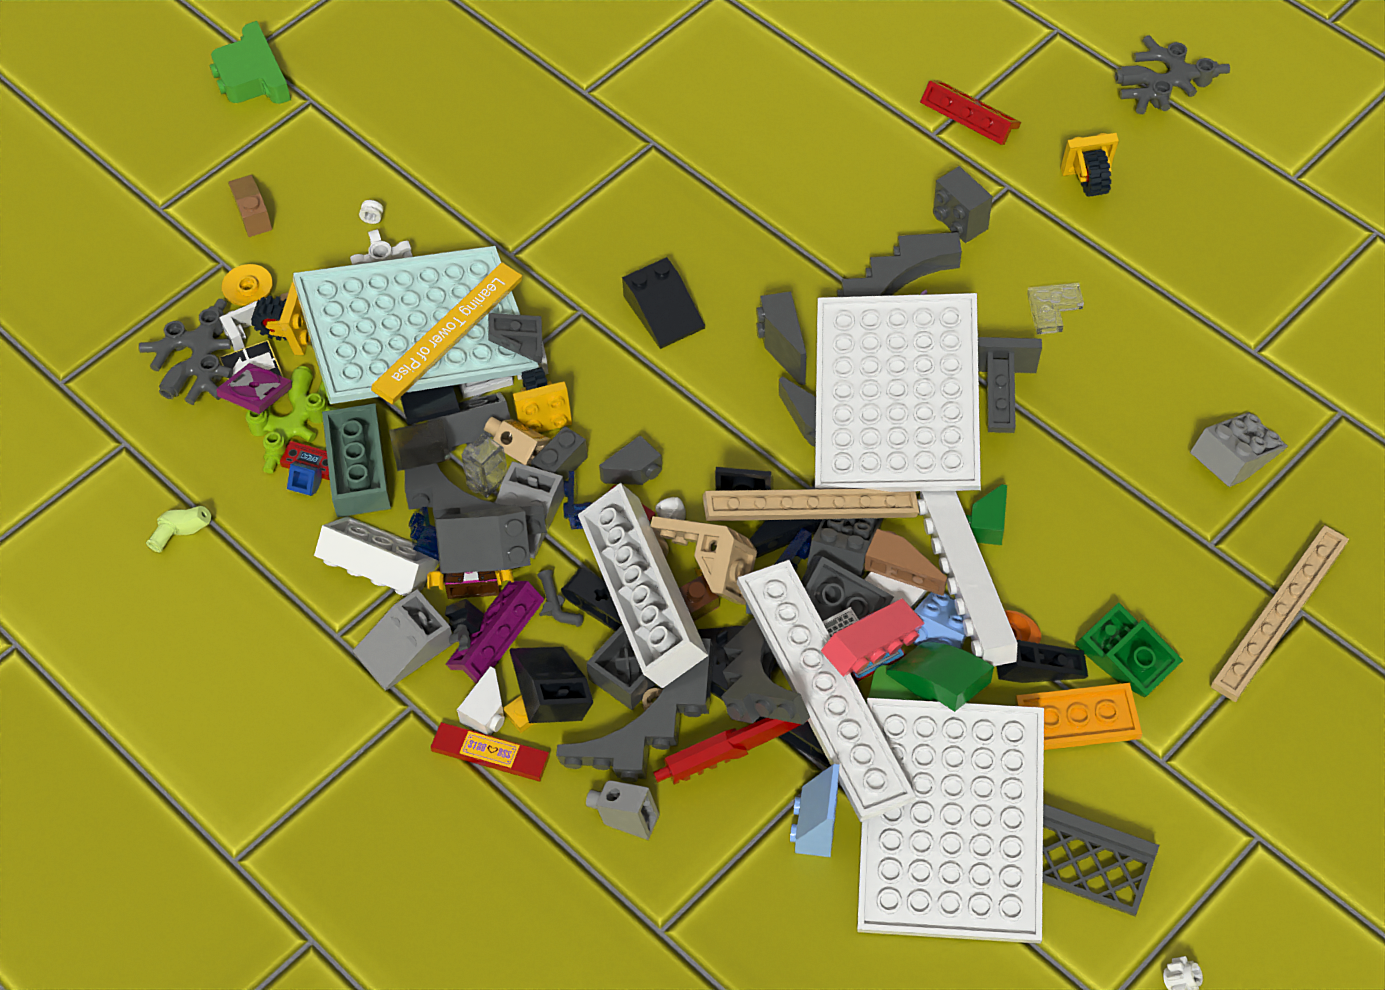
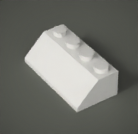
M348 516L322 525L314 556L323 559V562L329 566L345 568L351 575L367 577L371 579L373 584L394 588L397 594L408 596L417 589L421 591L427 583V574L434 571L439 563V554L437 552Z

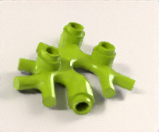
M299 366L291 375L292 388L288 391V398L293 406V410L290 414L284 417L275 416L271 413V405L261 414L248 410L246 413V421L251 434L254 436L266 435L263 439L265 449L263 471L266 473H273L276 464H280V460L287 448L286 445L292 437L299 436L310 443L314 441L316 433L307 429L304 425L307 419L313 423L323 422L322 412L340 409L327 405L329 399L323 379L318 392L307 396L313 380L312 371L308 367Z

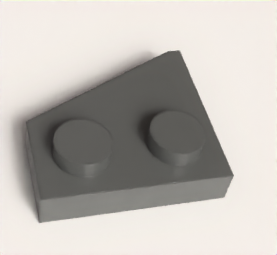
M489 313V341L537 363L542 362L541 316Z

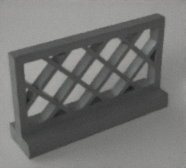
M1044 804L1043 828L1054 831L1059 842L1046 848L1043 845V855L1050 869L1043 872L1042 883L1136 917L1160 845ZM1077 839L1084 842L1088 852L1073 858L1067 843ZM1091 845L1096 846L1098 848L1092 849ZM1062 846L1069 861L1054 867L1047 852ZM1104 850L1113 853L1117 863L1102 868L1095 854ZM1119 855L1126 857V859L1121 860ZM1091 856L1098 871L1083 877L1076 863ZM1133 860L1146 864L1143 875L1131 879L1125 864ZM1072 865L1079 880L1068 884L1061 881L1057 871ZM1120 867L1127 882L1112 888L1105 873ZM1053 873L1055 879L1052 878V877H1049V876H1047V875H1050V874ZM1101 875L1108 890L1095 894L1090 891L1086 881ZM1141 881L1137 890L1134 884ZM1082 884L1084 889L1076 886ZM1130 886L1135 895L1133 906L1120 903L1115 892ZM1111 895L1112 899L1106 898L1105 896Z

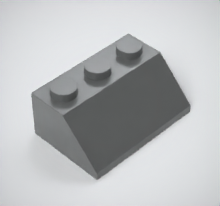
M499 392L459 402L460 412L426 421L435 450H441V453L456 450L458 445L466 443L467 446L481 444L482 439L494 438L493 435L484 431L487 421L491 417L501 422L503 420H510L507 402Z

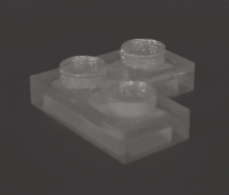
M1079 283L1028 288L1027 295L1037 334L1062 332L1064 325L1060 311L1083 309L1084 301Z

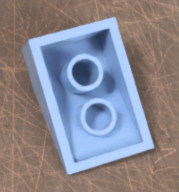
M839 764L831 765L802 787L801 797H795L794 815H799L798 824H792L790 842H795V853L831 857L837 806Z

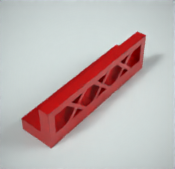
M939 80L929 81L920 101L925 106L1001 145H1005L1011 130L1019 129L1021 125L1020 121Z

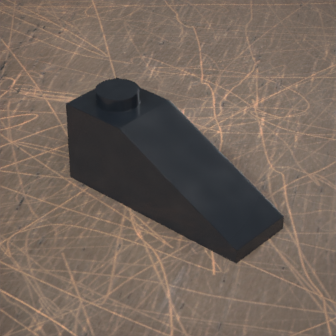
M822 519L766 520L750 538V541L757 550L756 558L814 535Z
M1017 640L1016 662L996 666L999 680L1018 683L1074 680L1088 677L1083 650Z

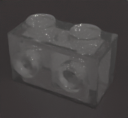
M483 433L474 443L467 445L461 455L467 486L474 493L479 492L487 498L502 484L507 473L504 447Z

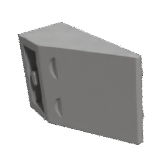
M1248 412L1205 428L1190 453L1228 487L1245 481L1288 446L1277 433L1270 431L1261 423L1257 416Z
M512 461L502 481L496 503L501 505L516 504L521 507L543 506L548 531L565 495L563 476ZM546 533L528 535L530 558L535 559Z
M417 589L396 603L352 652L386 691L452 644L449 643V637L452 634L451 627Z

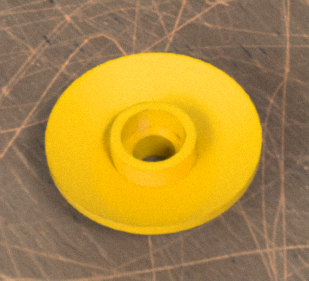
M255 264L241 265L225 275L222 281V292L229 302L239 306H247L260 300L262 297L266 298L270 294L273 286L272 277L268 270L262 266Z

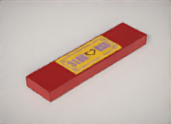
M442 722L431 744L432 752L539 782L550 758L549 752Z

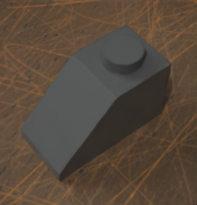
M640 435L599 465L600 478L603 483L643 485L649 479L656 478L662 471L661 454Z

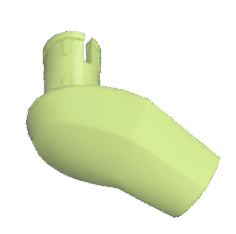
M197 506L188 510L166 511L157 519L159 526L150 539L147 540L146 544L153 551L160 553L172 535L194 534L210 523L211 514L203 506Z

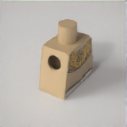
M491 417L484 428V431L494 436L491 443L493 446L524 465H530L531 461L551 441L548 437L513 419L501 422Z

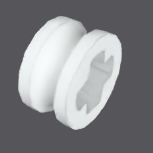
M366 200L361 205L359 217L366 223L376 224L381 220L384 210L383 206L377 201Z

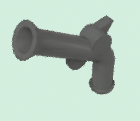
M541 571L537 577L542 581L547 602L544 603L539 615L552 616L558 622L576 625V627L581 626L584 618L580 613L573 614L561 610L560 606L564 604V598L556 593L552 579L553 571Z

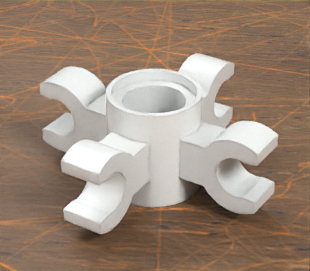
M377 229L368 232L371 243L369 254H356L351 256L350 259L352 265L413 256L409 241H402L395 247H391L389 243L381 241Z

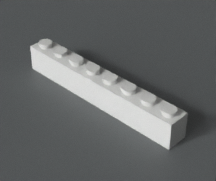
M920 491V499H917L919 515L924 516L926 534H931L933 553L935 555L938 554L940 557V570L943 574L947 575L949 594H954L956 598V612L958 616H963L966 637L970 636L972 639L971 649L973 655L993 666L1016 662L1017 640L956 491Z

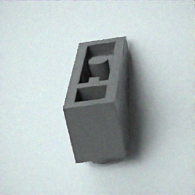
M782 376L779 379V396L803 437L809 444L816 447V397Z

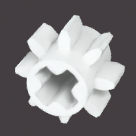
M1186 956L1173 958L1172 963L1167 964L1168 968H1165L1163 973L1164 983L1168 990H1199L1198 986H1201L1203 982V975L1199 965L1193 961H1188Z

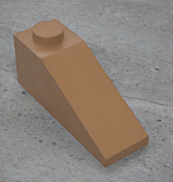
M252 175L229 181V187L248 237L271 231L272 227L267 209Z
M876 530L865 556L864 570L944 596L947 577L904 537L898 536L892 531Z

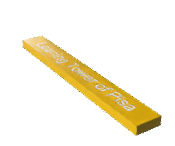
M501 262L372 384L371 391L393 405L522 281V275Z

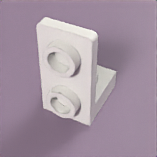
M257 301L219 317L227 339H230L234 352L245 348L242 341L246 339L243 329L252 326L251 318Z

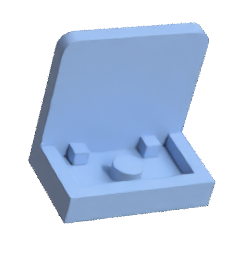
M930 592L914 610L925 624L918 631L920 636L912 644L918 646L922 642H937L962 649L966 638L963 629L964 619L962 615L958 616L956 612L955 600L950 599L947 594L941 596Z

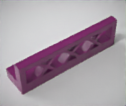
M509 581L483 614L480 631L469 635L471 641L470 648L459 651L458 647L446 665L451 670H463L477 684L490 666L492 668L495 667L545 599L528 581H514L513 583Z

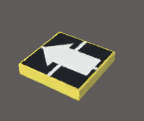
M268 340L219 357L222 366L233 369V375L248 363H251L283 377Z

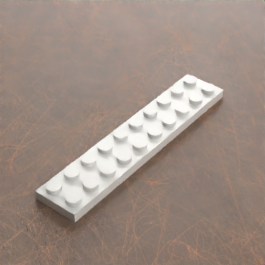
M790 560L738 577L737 585L793 692L801 694L810 715L808 722L830 765H840L838 780L859 821H865L914 802L916 796L851 674L849 673L843 677L821 652V649L831 637Z

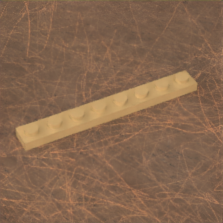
M874 489L705 491L703 494L706 521L917 517L919 514L915 491L888 492Z
M1324 525L1211 685L1212 689L1237 702L1349 541L1347 537Z

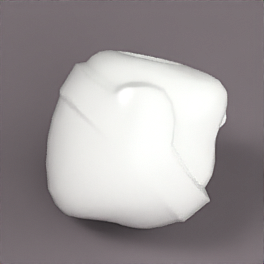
M678 497L664 499L656 505L655 510L658 517L685 520L686 518L684 504Z

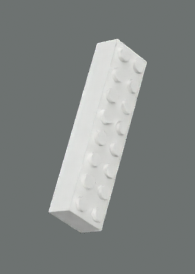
M620 483L579 513L578 517L643 674L658 686L664 688L706 658L708 654L654 531L650 527V522L639 498Z

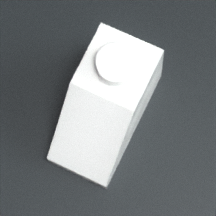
M491 666L457 709L461 724L475 732L489 736L493 732H497L505 720L496 671Z

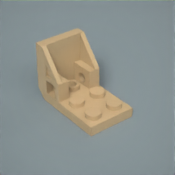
M652 517L650 527L659 531V536L672 539V543L687 546L688 542L696 543L694 556L713 593L735 604L746 605V600L737 585V578L753 572L757 550L749 538L727 526ZM712 545H714V546L716 547V550H715V551H712V550H711V549H712Z

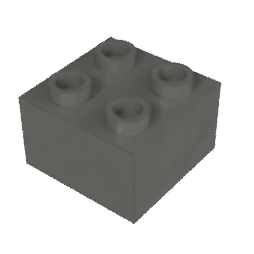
M959 166L936 180L933 214L938 221H942L950 228L952 233L959 232L960 239L967 243L988 230L993 196Z
M623 624L586 663L588 679L631 710L643 699L644 693L656 685V683L643 674Z

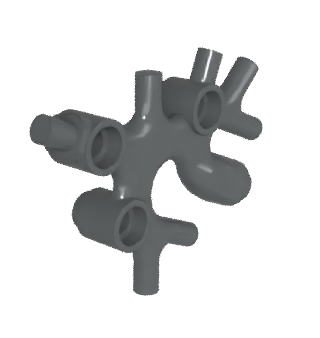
M1148 35L1143 39V43L1150 51L1135 52L1134 62L1161 61L1165 63L1170 71L1160 74L1143 66H1121L1120 69L1115 70L1116 84H1121V86L1143 83L1148 86L1146 88L1120 90V99L1134 98L1138 100L1136 108L1138 114L1146 112L1149 101H1151L1155 108L1167 111L1171 108L1169 101L1173 86L1180 87L1189 97H1192L1197 93L1196 88L1190 82L1192 79L1197 86L1206 87L1212 82L1214 77H1218V74L1230 73V65L1218 64L1217 61L1214 62L1209 58L1199 59L1196 64H1188L1185 62L1187 47L1184 44L1174 42L1168 48L1159 46Z
M218 299L214 306H210L199 314L200 325L195 330L187 331L182 322L171 321L164 327L165 337L155 342L139 343L140 353H156L154 360L150 364V368L154 371L161 369L173 350L180 351L186 347L192 350V356L189 359L174 365L164 376L159 385V393L163 397L173 399L178 396L187 378L191 375H196L197 379L185 398L187 403L194 405L203 391L209 392L217 400L221 399L217 396L216 389L218 386L215 384L222 377L231 378L233 375L232 368L220 365L218 358L211 354L216 350L231 349L230 339H214L219 337L223 331L219 318L224 315L223 310L227 305L223 299Z

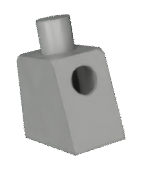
M608 781L602 792L590 790L586 799V806L598 809L605 825L649 840L660 815L649 788Z

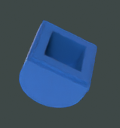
M297 462L291 463L287 489L309 496L314 495L321 483V470Z

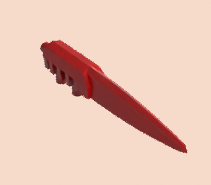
M765 718L739 730H736V728L726 730L664 758L665 767L654 771V777L657 783L669 777L674 785L678 784L679 780L688 781L691 779L690 775L694 773L701 775L704 773V769H714L717 767V763L723 760L727 763L731 761L730 759L744 757L748 755V750L762 745L802 724Z

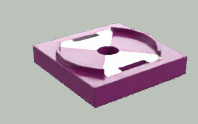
M248 363L216 390L218 397L261 414L292 388V381L270 370Z

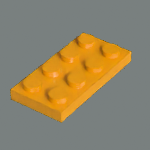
M1130 683L1016 695V706L1044 708V750L1138 740L1142 737V730Z

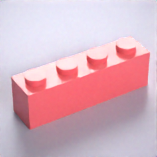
M902 598L834 633L821 649V652L843 677L853 671L858 674L870 662L873 664L878 663L886 653L892 655L903 644L906 646L911 645L920 636L918 631L925 623Z

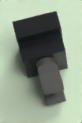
M467 599L446 606L445 616L449 618V626L453 631V634L449 637V643L459 642V651L470 648L471 641L469 635L480 631L484 614Z

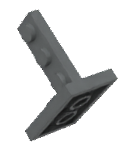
M978 337V372H987L988 432L1015 433V373L1037 372L1042 350V339Z

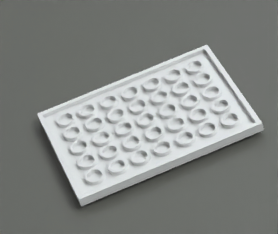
M977 293L818 298L815 489H874L888 492L981 490Z
M867 698V706L916 798L910 804L862 821L857 932L1041 944L1044 708L965 703L954 712L940 702Z

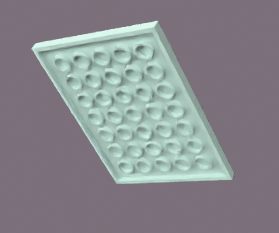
M496 246L293 273L294 286L329 403L335 404L380 397L371 391L372 384L501 263ZM512 291L489 313L520 315ZM488 313L406 392L522 375L524 371L538 368V363L489 341Z

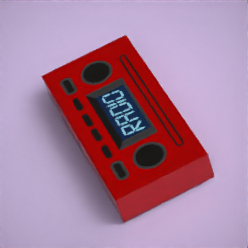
M290 441L280 460L281 467L290 469V464L297 462L320 469L322 478L330 480L327 451Z

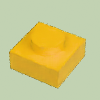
M522 695L503 708L505 716L520 733L534 724L528 721Z

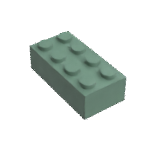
M376 404L322 412L331 495L337 517L391 509L382 435Z

